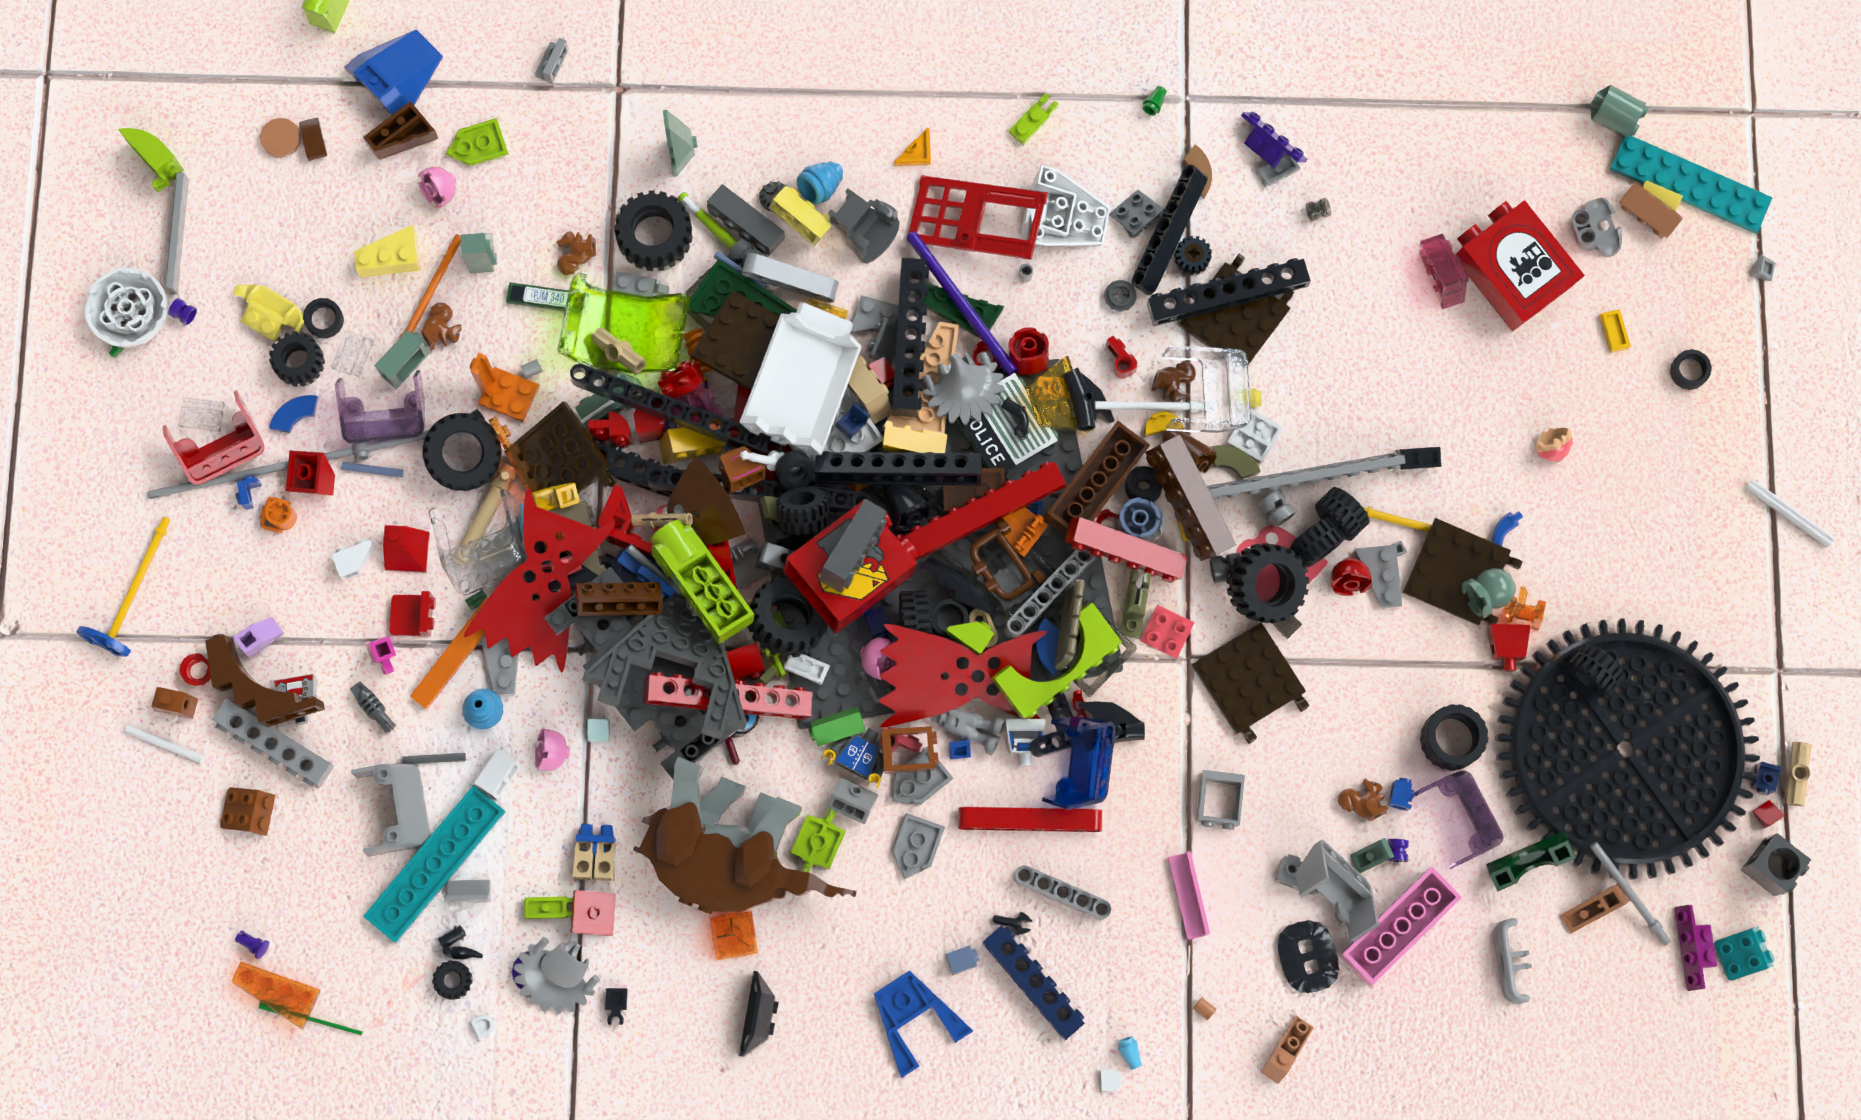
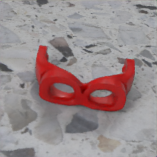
M1082 690L1073 691L1072 707L1077 712L1075 717L1077 726L1080 729L1088 728L1089 723L1085 710L1076 707L1077 701L1084 702ZM1080 715L1084 716L1085 722L1079 721Z

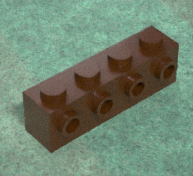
M660 582L576 583L575 604L577 616L661 614L663 595Z

